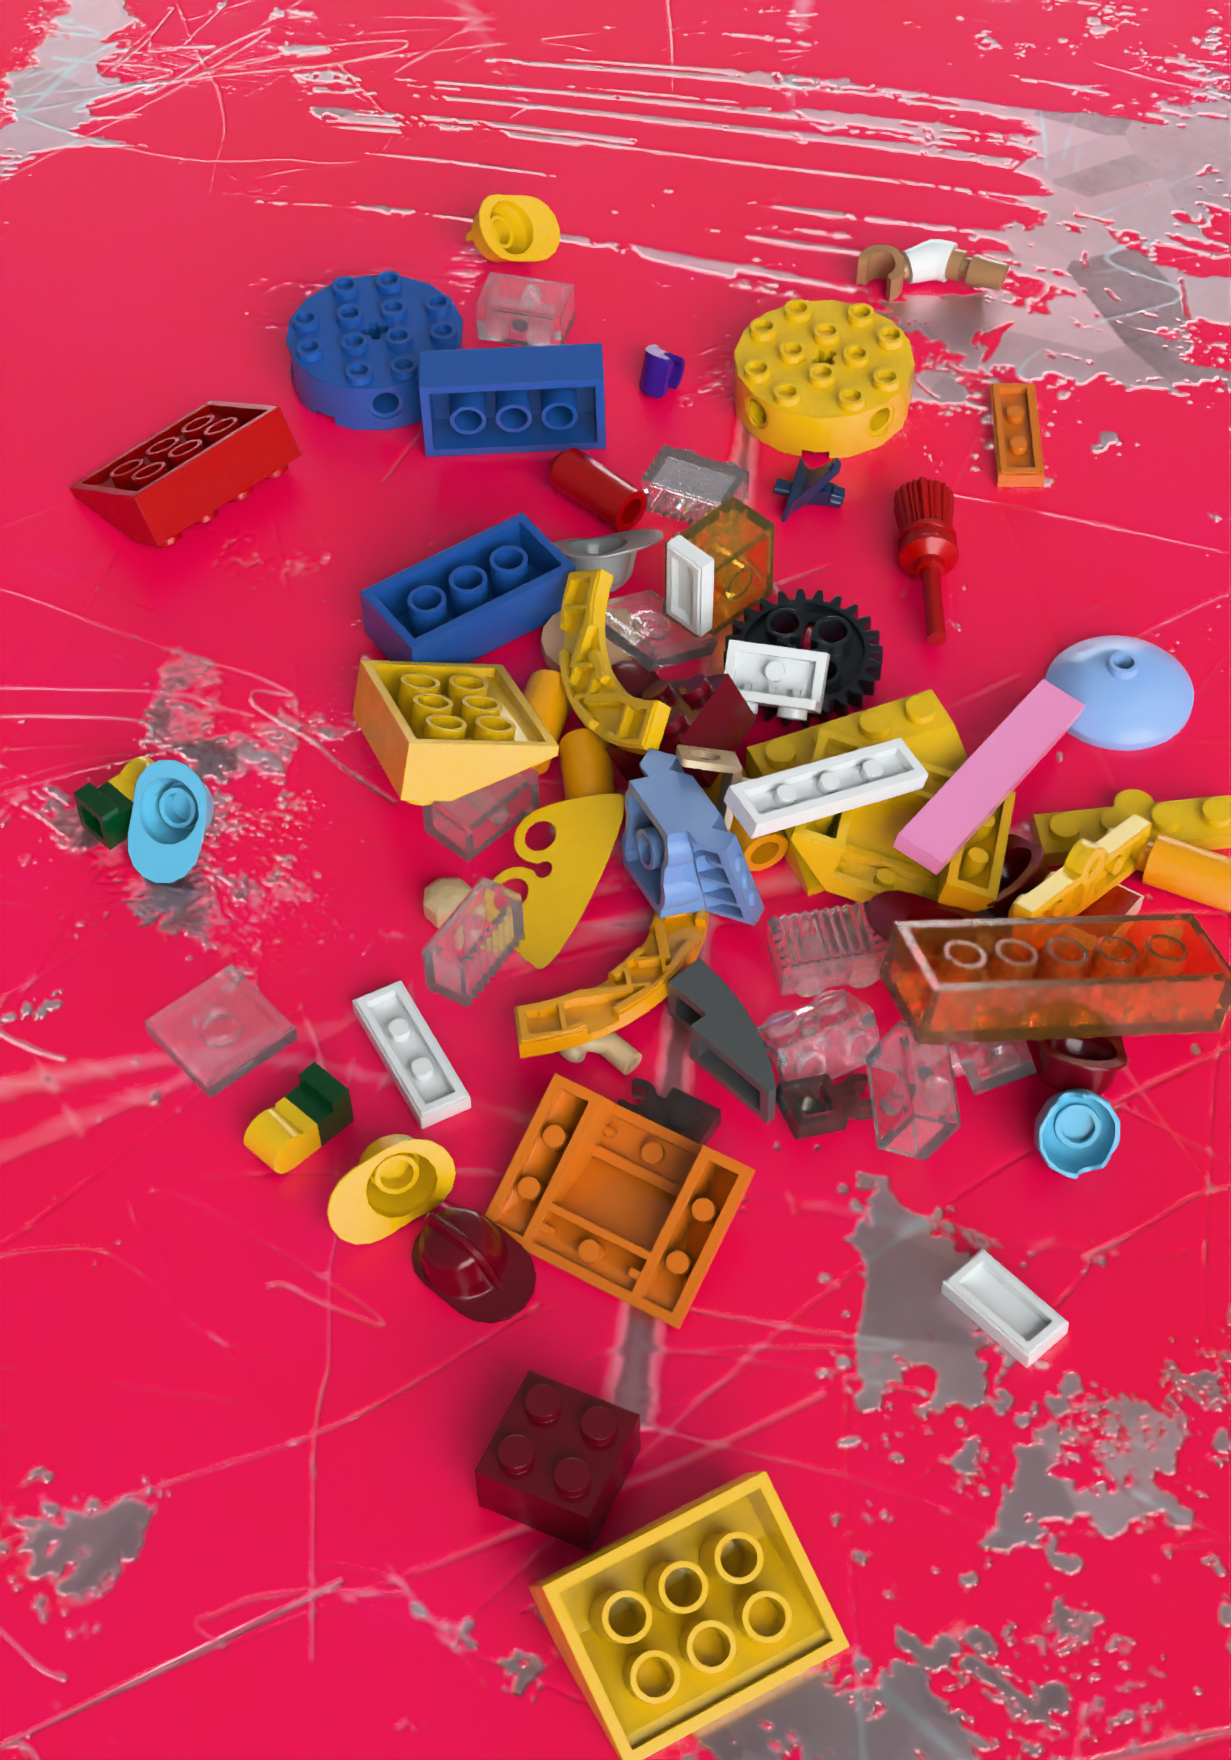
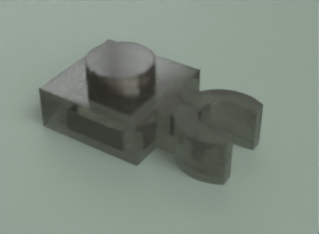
M826 1073L780 1082L776 1088V1103L795 1140L845 1130L849 1118L856 1120L870 1119L875 1116L881 1101L878 1096L870 1098L857 1096L864 1093L869 1080L867 1075L862 1073L849 1075L845 1078L843 1084L834 1085L830 1076Z
M634 1078L631 1082L632 1096L643 1102L640 1104H630L623 1099H619L617 1102L618 1105L702 1146L707 1144L721 1124L720 1109L674 1087L666 1098L657 1095L655 1087L650 1082L640 1078Z

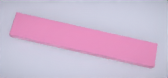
M1042 679L899 832L892 847L935 875H938L1080 717L1085 704L1045 679Z

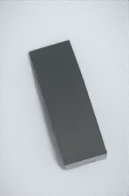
M699 958L668 982V1014L690 1032V1059L765 1123H769L775 1118L776 1082L770 1058L759 1031L743 1004L727 984Z

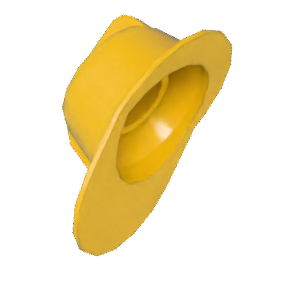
M494 194L487 196L481 202L479 211L473 218L471 231L466 234L465 238L467 242L474 243L483 257L496 263L505 261L538 262L548 259L556 252L560 242V228L556 216L538 198L527 195Z
M390 1134L378 1138L368 1145L360 1157L359 1164L344 1175L332 1191L327 1208L331 1229L340 1239L355 1245L371 1244L388 1237L444 1201L453 1188L456 1176L453 1158L443 1146L429 1139H415L403 1134Z

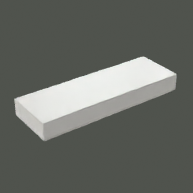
M401 980L352 1000L355 1015L421 1129L472 1108L470 1095Z

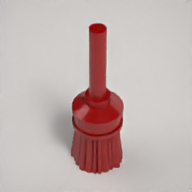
M921 476L918 480L913 479L912 482L908 481L907 484L901 485L900 489L895 491L893 498L895 507L893 511L899 529L897 539L899 564L904 572L919 578L922 582L927 642L937 646L945 643L947 640L941 577L950 572L956 566L959 559L957 535L953 528L954 496L953 491L949 489V486H946L945 482L941 483L939 480L933 481L932 479L927 480V478Z

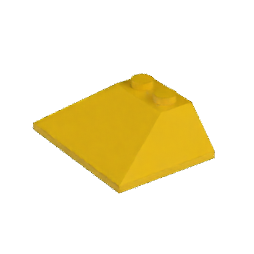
M820 727L810 763L869 747L873 744ZM921 760L918 761L929 774L922 789L793 827L790 840L827 892L867 905L873 896L881 892L899 890L917 894L945 905L976 912L991 908L987 907V905L997 900L1016 792L1012 791L938 875H935L892 847L899 832L955 774L954 771Z

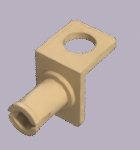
M677 745L676 755L682 767L723 772L716 808L721 813L726 828L730 833L733 813L723 801L729 786L752 780V778L742 777V766L736 753L733 751Z

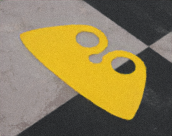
M599 794L550 804L528 814L517 827L514 836V847L518 855L525 861L535 864L549 862L552 865V872L545 878H539L534 870L525 867L506 869L497 875L489 885L485 902L486 909L493 923L504 938L535 968L543 969L550 964L561 951L584 913L618 836L625 807L623 795ZM545 821L551 823L556 830L553 843L541 851H534L528 848L525 843V835L528 829L537 822ZM513 878L525 881L529 891L526 900L515 908L501 906L498 902L497 894L502 884Z

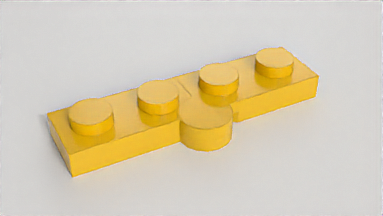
M1128 789L1116 795L1113 807L1033 814L1031 826L1035 843L1044 850L1043 861L1046 866L1064 865L1070 850L1080 839L1086 838L1096 843L1111 827L1116 828L1133 814L1152 823L1148 841L1155 842L1158 835L1163 834L1207 850L1231 848V795L1154 802L1152 797L1146 792L1138 789Z
M1133 814L1116 828L1111 827L1096 843L1086 838H1082L1075 843L1061 869L1057 872H1050L1041 884L1029 893L1019 895L1013 902L1008 913V921L1011 923L1007 946L1023 955L1028 954L1136 871L1137 861L1143 845L1148 842L1152 823Z

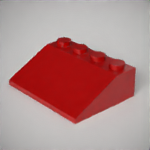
M210 400L76 482L69 489L74 497L134 542L164 548L180 540L182 537L181 532L191 525L203 524L216 517L218 514L217 509L227 502H236L249 496L254 491L252 486L263 479H273L288 470L287 464L301 456V453L279 406Z

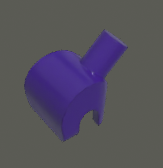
M655 344L646 347L639 381L640 390L646 395L655 398H661L666 395L669 388L676 390L683 378L684 359L661 349Z

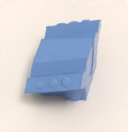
M649 748L639 764L645 777L630 780L628 790L625 793L626 826L622 835L623 865L660 918L705 910V912L755 926L765 907L736 834L728 832L721 813L694 777L684 773L676 755Z

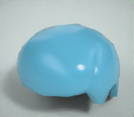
M1084 1088L1068 1089L1050 1097L1036 1115L1034 1142L1049 1168L1068 1178L1077 1179L1083 1173L1103 1169L1107 1165L1112 1153L1120 1142V1119L1107 1098Z

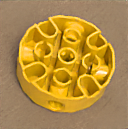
M790 300L785 306L766 312L761 317L754 319L750 326L744 330L734 351V393L737 417L754 438L779 452L802 457V450L815 453L829 452V459L836 457L845 458L880 447L903 428L908 415V407L912 399L915 367L910 340L892 320L874 312L873 307L868 304H850L834 300Z

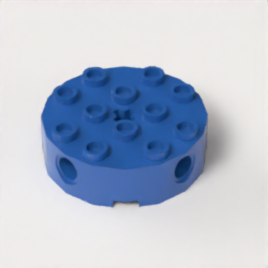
M384 271L378 275H363L355 278L351 276L338 277L329 286L306 298L289 319L286 346L291 357L290 374L292 385L301 404L312 413L316 414L319 411L324 415L334 417L336 425L349 429L392 430L422 422L419 394V351L464 349L463 319L449 296L429 283L401 276L395 271Z

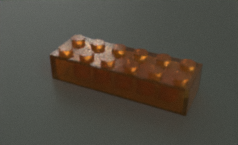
M1193 913L894 921L879 974L917 1045L1220 1032L1231 1003V967Z

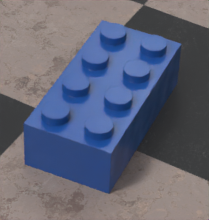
M602 343L419 351V394L426 457L565 451L572 447L579 448L580 450L606 449Z
M521 512L359 591L364 631L390 661L469 663L543 626L552 615L561 611L568 575L570 572L576 571V566Z

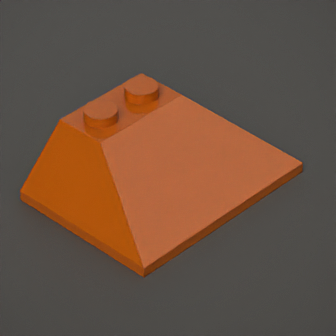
M555 1073L485 1216L521 1244L527 1252L680 1329L756 1170L705 1145L702 1146Z

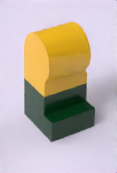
M139 756L125 765L120 774L98 788L89 782L73 792L82 827L109 850L128 838L134 791L138 777L147 766L155 763V761L147 756Z
M315 1061L298 1075L300 1084L279 1100L274 1108L266 1109L250 1123L245 1132L244 1145L276 1173L283 1174L294 1169L354 1121L349 1089Z

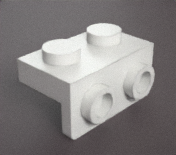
M729 639L724 674H729L754 714H757L759 705L778 708L776 717L806 721L808 713L821 714L830 654Z

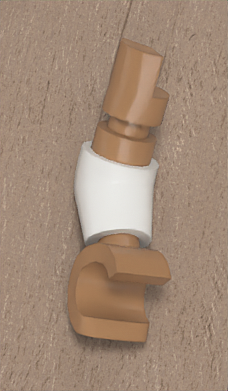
M929 239L902 252L890 245L879 244L864 249L859 255L856 285L866 286L874 279L886 280L885 296L889 302L897 299L902 293L904 280L909 284L927 281L945 283L947 279L958 282L961 278H964L966 285L978 289L986 286L1000 291L1010 264L979 254H974L972 258L968 257V251L959 249L956 242L944 239Z

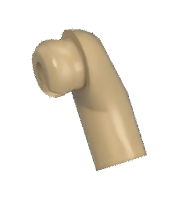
M616 1032L574 1048L558 1051L562 1057L572 1063L582 1062L587 1051L600 1054L624 1075L631 1073L639 1065L642 1054Z

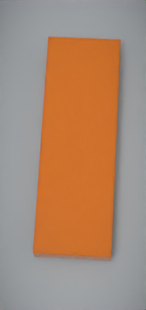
M990 383L988 396L997 487H1043L1045 473L1035 383Z

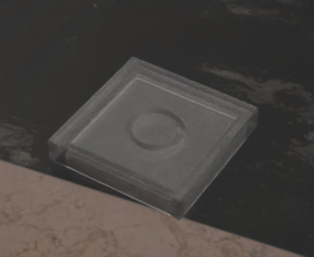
M653 590L608 600L605 622L606 638L648 671L658 670L713 654L718 640L709 632L699 637L666 613V600Z
M232 964L144 1021L146 1031L152 1039L210 1099L298 1039L296 1028Z

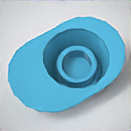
M159 760L145 768L138 777L135 787L128 830V853L136 870L144 878L155 883H172L188 874L197 862L202 847L204 831L212 821L214 813L213 797L209 788L188 765L176 760Z

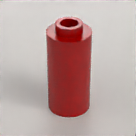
M572 447L562 451L551 462L549 477L551 486L619 532L631 530L643 517L648 504L647 494L579 448Z

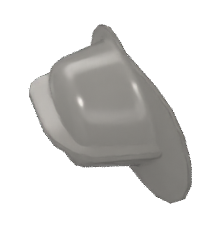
M634 529L594 538L559 540L553 544L576 566V571L603 569L613 575L610 592H614L623 586L632 575L637 550L645 549L663 539V532L655 529Z

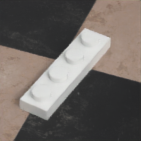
M897 738L731 785L728 787L723 801L749 837L753 839L922 789L929 774L903 740Z

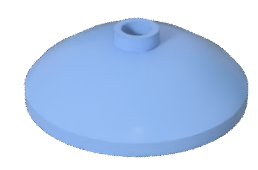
M1100 636L1073 644L1053 660L1045 678L1049 683L1085 704L1080 717L1066 732L1087 744L1109 750H1141L1166 742L1185 726L1191 715L1194 702L1193 684L1181 663L1162 648L1145 640L1129 636Z

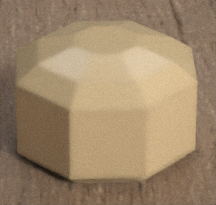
M438 878L424 889L423 908L425 918L437 928L458 929L473 918V889L460 878Z

